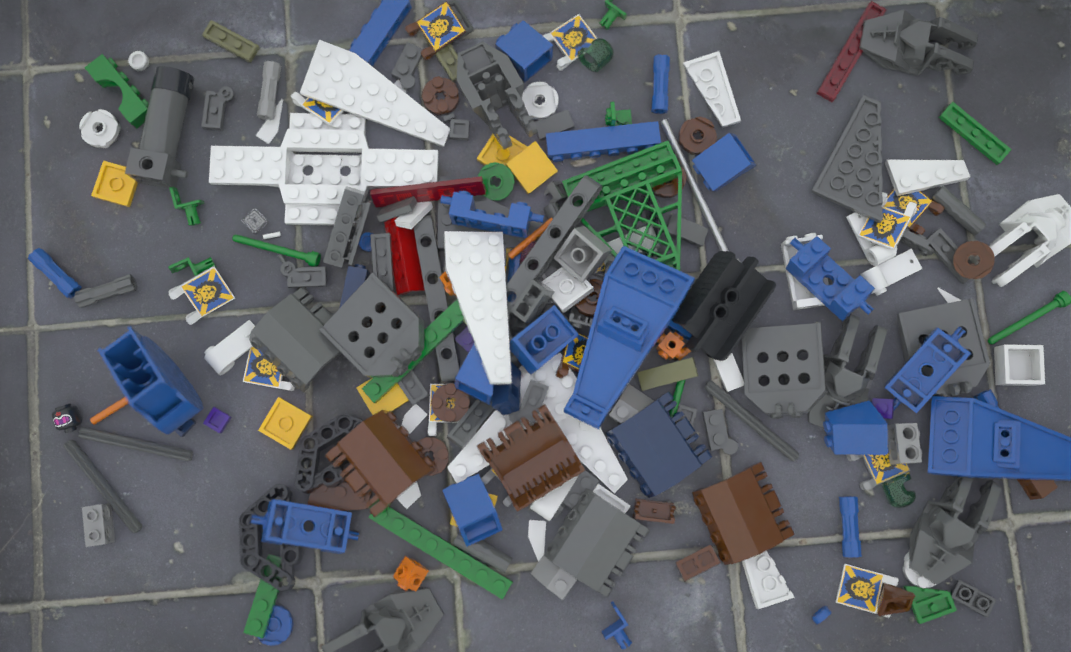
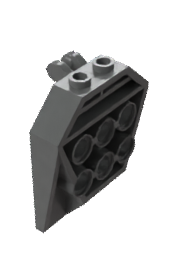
M374 273L370 274L366 281L319 329L364 376L370 378L398 377L403 375L408 370V365L412 361H416L424 349V320ZM386 305V310L380 313V308ZM372 319V325L367 328V322ZM401 320L402 326L396 329V323ZM359 333V339L354 342V336ZM388 334V341L383 344V337ZM374 349L375 355L370 358L369 352Z
M974 298L897 314L905 363L921 347L918 341L919 336L925 340L936 327L949 335H952L958 327L966 331L958 341L971 354L934 395L948 397L952 394L954 396L969 393L972 387H977L990 365V360ZM924 365L921 373L924 376L931 375L933 373L932 366L926 367Z
M821 322L747 329L746 333L742 336L745 396L767 416H771L772 419L783 418V415H791V418L803 417V414H808L826 394ZM802 352L809 354L808 358L804 361L798 359V355ZM787 354L788 359L785 362L778 361L779 355ZM767 355L769 357L768 361L760 363V356ZM808 375L810 381L807 384L800 383L799 379L801 376ZM784 376L790 378L787 385L780 384V379ZM767 377L770 379V383L767 386L760 385L762 378Z

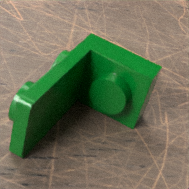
M610 102L609 108H606V126L632 124L631 109L615 111L614 102Z

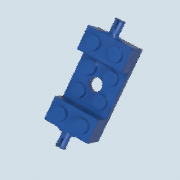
M467 191L454 192L453 197L441 196V204L451 205L449 216L453 225L489 232H503L505 235L527 238L530 222L543 223L544 215L531 212V207L524 202L511 203L507 218L501 213L491 215L486 214L484 210L475 209L476 205L473 195Z
M818 236L804 245L796 237L792 239L790 244L798 252L790 259L786 270L841 321H844L858 307L865 311L867 315L874 310L866 302V299L875 288L861 275L853 279L828 256L831 248ZM823 278H830L833 284L826 285L823 282Z
M936 327L899 371H896L887 381L884 387L895 397L893 399L895 404L894 410L903 403L917 413L971 353L962 347L958 341L966 332L965 330L958 327L952 335H949ZM924 365L932 366L933 373L931 375L924 376L921 373Z
M272 499L269 501L267 513L264 517L253 514L251 517V523L262 525L263 534L261 542L295 545L320 549L323 552L342 554L346 551L347 539L358 540L359 532L349 531L351 512ZM305 521L313 523L314 528L311 532L304 530L303 524Z

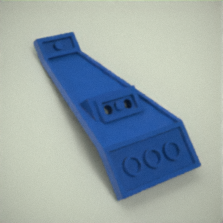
M623 246L605 274L575 388L564 407V413L599 430L607 414L677 312L694 282V277L628 247Z
M932 396L928 474L975 478L1071 481V437L975 398ZM1008 432L1009 436L1005 438L1001 434ZM1007 451L1009 455L1007 457L1001 456V452Z

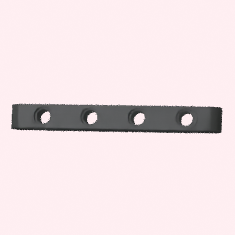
M585 175L580 180L506 285L508 323L514 316L511 309L531 279L539 280L553 261L554 256L601 192L603 185L589 176ZM577 200H583V204L581 206H574V203ZM555 231L561 232L558 238H552V234ZM532 263H539L536 270H530ZM516 294V299L513 302H508L509 295Z
M428 215L424 216L414 226V232L432 323L436 315L440 312L443 313L449 305L444 289L445 285L439 278L443 273L432 216ZM424 240H431V245L423 247L422 243ZM431 276L438 277V282L436 284L429 283V278ZM452 332L436 347L442 383L455 381L460 370L454 332ZM445 350L452 351L450 359H443L442 353Z

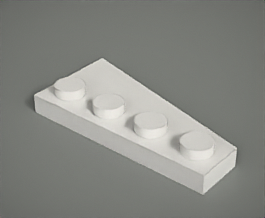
M717 51L684 62L685 69L722 128L740 123L741 119L720 52Z
M964 160L885 161V166L897 196L966 181L970 178Z
M767 551L742 561L756 609L794 598V595L785 584L786 581L778 572L775 562Z

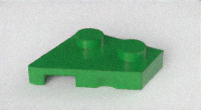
M908 585L903 586L904 590L915 594L911 608L919 624L957 611L950 591Z

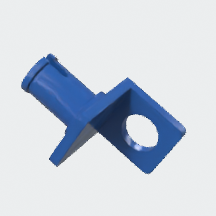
M612 601L611 604L620 619L605 628L602 634L606 640L614 636L623 650L627 648L623 640L628 647L632 644V641L623 630V628L628 626V623Z

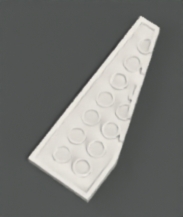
M319 40L300 91L301 95L444 147L450 131L448 126L356 53Z
M523 365L519 368L521 370V379L528 372ZM570 415L558 422L559 427L580 461L615 494L628 479L601 428L598 430Z

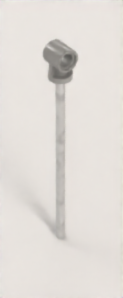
M667 119L662 120L660 124L680 166L685 170L686 179L720 251H729Z

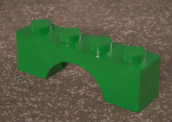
M101 54L84 68L103 88L108 86L121 88L123 99L119 111L137 129L144 124L149 102L145 98L142 100L139 97L141 93L134 85H129L128 81L130 79L123 71L119 72L116 69L118 67L117 63L111 57L107 59Z

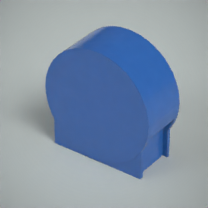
M129 326L127 333L105 349L99 348L98 351L131 407L141 413L158 430L169 435L204 409L203 403L194 387L174 361L154 341L140 335Z

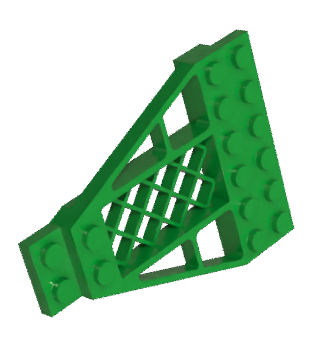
M669 140L562 181L568 197L585 175L603 185L601 192L587 212L607 206L615 223L614 226L596 232L584 218L580 222L610 249L612 248L602 237L617 232L623 246L628 247L630 245L636 248V252H639V250L649 253L647 257L650 258L652 255L659 257L656 261L680 271L682 169ZM673 179H678V202L660 208L652 188ZM637 193L647 195L643 203L634 200ZM649 197L653 207L646 205L649 200ZM621 199L628 202L625 210L616 207ZM577 200L574 203V206H581L583 204V200ZM631 204L641 207L637 215L628 212ZM644 209L653 212L650 220L640 217ZM674 209H678L676 246L673 244L662 216L664 213ZM615 211L623 214L620 221H618ZM656 215L658 217L660 225L653 222ZM626 216L635 219L632 227L622 224ZM638 220L648 224L644 232L635 229ZM650 226L660 229L657 237L647 234ZM621 228L629 231L626 239ZM632 233L642 236L638 244L629 241ZM662 233H664L667 242L660 239ZM645 238L655 241L651 250L641 246ZM657 243L667 246L663 255L654 251ZM612 249L610 254L616 258L618 254Z

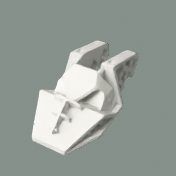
M1060 194L1027 201L999 224L1005 232L990 243L989 246L995 256L1032 229L1038 235V238L1034 240V243L1038 246L1024 251V254L1018 260L1011 263L1007 270L995 276L991 282L993 284L997 283L1002 287L1033 264L1036 268L1039 267L1047 259L1071 244V207ZM977 255L975 259L980 260L979 256Z

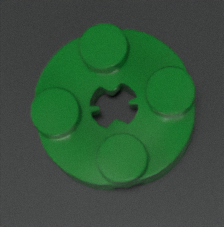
M493 162L485 165L480 170L478 177L482 176L486 188V195H483L484 197L499 201L507 198L514 190L515 178L512 171L506 165ZM494 176L497 179H501L498 187L491 185V180L493 181L492 177Z

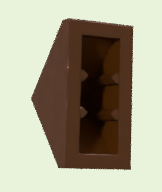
M884 583L878 600L877 614L884 616L908 612L915 594Z

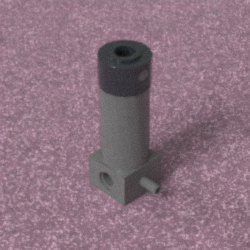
M158 66L155 69L139 148H130L125 170L126 175L140 184L176 188L178 177H188V172L180 170L181 164L175 160L188 101H190L194 84V77L185 71L166 66Z

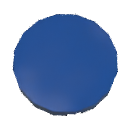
M275 604L265 637H257L260 642L273 646L287 640L294 626L293 617L285 607Z

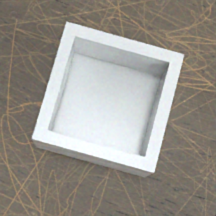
M1001 345L994 347L995 385L1036 386L1045 384L1043 345Z

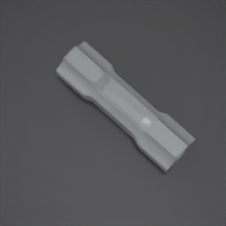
M265 61L263 66V82L257 116L264 120H274L275 100L281 66L280 63L274 61Z

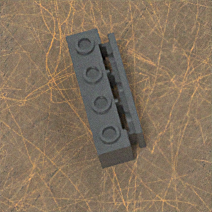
M348 186L345 187L323 260L324 263L342 268L346 259L349 260L348 264L352 265L372 201L370 199L367 202L362 201L365 194L364 191ZM362 204L359 219L355 218L359 205ZM353 223H357L354 236L352 237L350 233ZM352 241L348 255H346L347 243Z

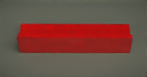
M398 217L385 221V231L391 234L393 275L397 295H405L412 291H425L414 227L408 229L396 226L395 220Z

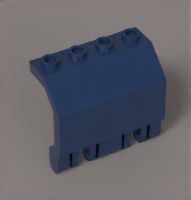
M669 391L628 420L606 432L608 442L616 448L618 457L623 463H626L630 475L638 481L641 492L648 498L657 496L676 485L713 457L708 449L701 452L706 448L705 444H700L692 450L689 444L696 441L699 435L695 433L690 436L695 432V429L687 417L674 423L685 414L681 411L670 417L667 411L673 409L677 402L674 400L664 407L666 403L673 399Z

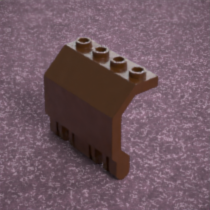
M545 404L537 408L543 419L540 418L536 410L532 412L533 418L537 421L532 426L523 417L521 421L526 429L523 428L519 420L503 429L509 440L500 431L497 434L503 443L499 446H496L491 438L486 440L490 448L485 441L477 445L479 452L505 487L517 512L585 471L580 459Z
M381 410L362 421L325 455L330 462H333L332 465L335 468L339 467L345 460H349L351 464L340 475L343 478L346 477L344 480L354 493L359 492L357 494L359 499L365 497L368 492L373 490L376 495L367 501L365 506L367 509L372 507L369 511L374 518L387 509L394 500L414 483L435 471L433 467L434 462L428 456L425 457L421 453V446L415 440L412 442L408 437L410 435L408 430L404 426L400 427L396 422L397 417L395 414L387 410Z
M762 462L751 465L721 482L692 492L694 503L702 514V520L710 532V538L715 543L718 556L724 565L736 564L760 555L794 535L792 527L788 526L790 524L788 520L780 521L778 524L775 520V517L782 515L784 510L783 508L777 509L781 507V503L775 490L766 492L773 488L772 484L760 487L758 483L759 480H763L768 476L766 472L758 474L765 470Z

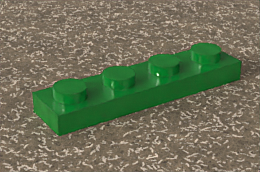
M954 102L950 103L938 117L996 165L1001 163L1012 150Z
M268 554L267 559L282 567L281 557ZM267 566L264 570L266 577L272 574L271 566ZM279 576L276 577V579H279L281 581L283 580V578H280ZM260 579L243 632L260 638L265 637L279 590Z

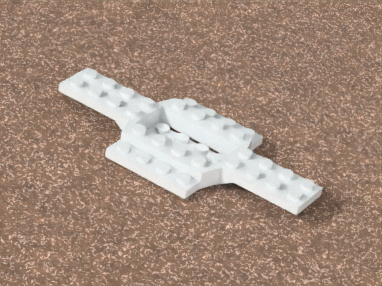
M290 113V128L286 131L281 147L211 146L209 183L211 185L279 187L283 202L286 204V225L334 226L346 186L364 191L365 194L362 201H365L368 191L371 189L438 182L439 152L438 150L369 149L365 135L366 118L355 114H341L329 126L311 113ZM293 152H340L362 154L360 156L303 155L294 154ZM306 166L313 167L311 175L303 173V169ZM345 166L351 169L348 176H342L340 173L341 169ZM362 204L358 207L355 217L357 219H359L361 209L363 206Z

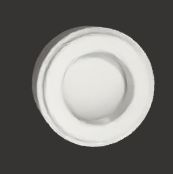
M135 51L129 56V65L134 70L143 71L148 67L149 59L143 52Z

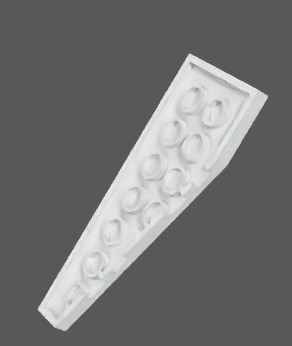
M445 231V271L459 301L460 309L469 332L474 339L475 347L481 357L490 385L511 384L503 232Z
M561 352L552 357L532 375L527 372L521 379L520 387L521 406L530 380L549 386L542 405L545 404L557 423L569 416L563 411L573 394L577 380L570 368L568 375L563 376L562 379L555 375L561 361ZM495 410L447 468L456 483L465 480L489 465L479 452L478 444L485 441L490 448L486 440L491 438L496 446H499L503 443L497 434L500 431L509 440L503 430L513 424L509 420V415H502Z

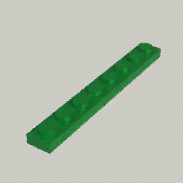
M458 299L424 330V349L421 351L422 354L416 361H412L408 365V370L403 375L398 377L372 378L362 388L373 403H377L465 321Z
M390 506L374 518L372 514L368 517L502 600L513 582Z

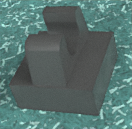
M552 181L544 191V195H553V199L549 201L550 204L565 201L568 198L561 181Z

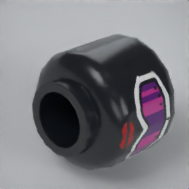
M71 403L56 407L52 413L56 429L64 430L65 433L77 430L76 426L82 423L78 407L72 406Z

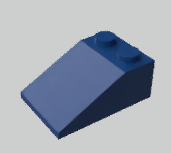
M554 305L509 341V348L528 373L532 375L579 336V334Z

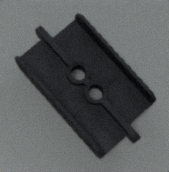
M719 251L713 255L672 318L674 323L679 324L692 335L686 344V348L694 352L701 348L707 353L709 358L718 361L726 360L731 355L776 288L774 281L767 280L755 269L759 263L757 258L748 256L741 263L736 259L734 252Z

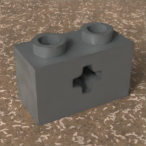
M531 279L511 309V312L525 323H533L555 291L541 281Z

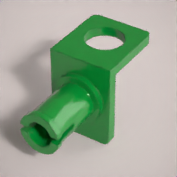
M613 0L604 1L608 11L599 22L607 30L617 17L623 20L627 18L624 11L612 4Z
M169 187L175 209L185 210L188 225L200 224L201 221L199 220L196 207L205 204L204 201L195 200L182 204L178 189Z
M188 257L168 266L173 274L190 266L194 275L197 276L215 266L211 257L197 264L192 263Z

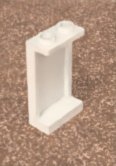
M816 233L806 234L804 238H798L797 236L786 238L781 244L785 270L790 259L798 252L790 244L792 239L796 237L804 245L814 239ZM817 235L821 240L823 239L822 235ZM786 270L793 310L825 306ZM823 278V282L829 285L828 278Z

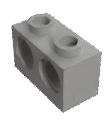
M917 423L888 425L890 465L921 463L922 450L919 443L920 432Z
M109 503L82 507L86 547L115 542L112 507Z

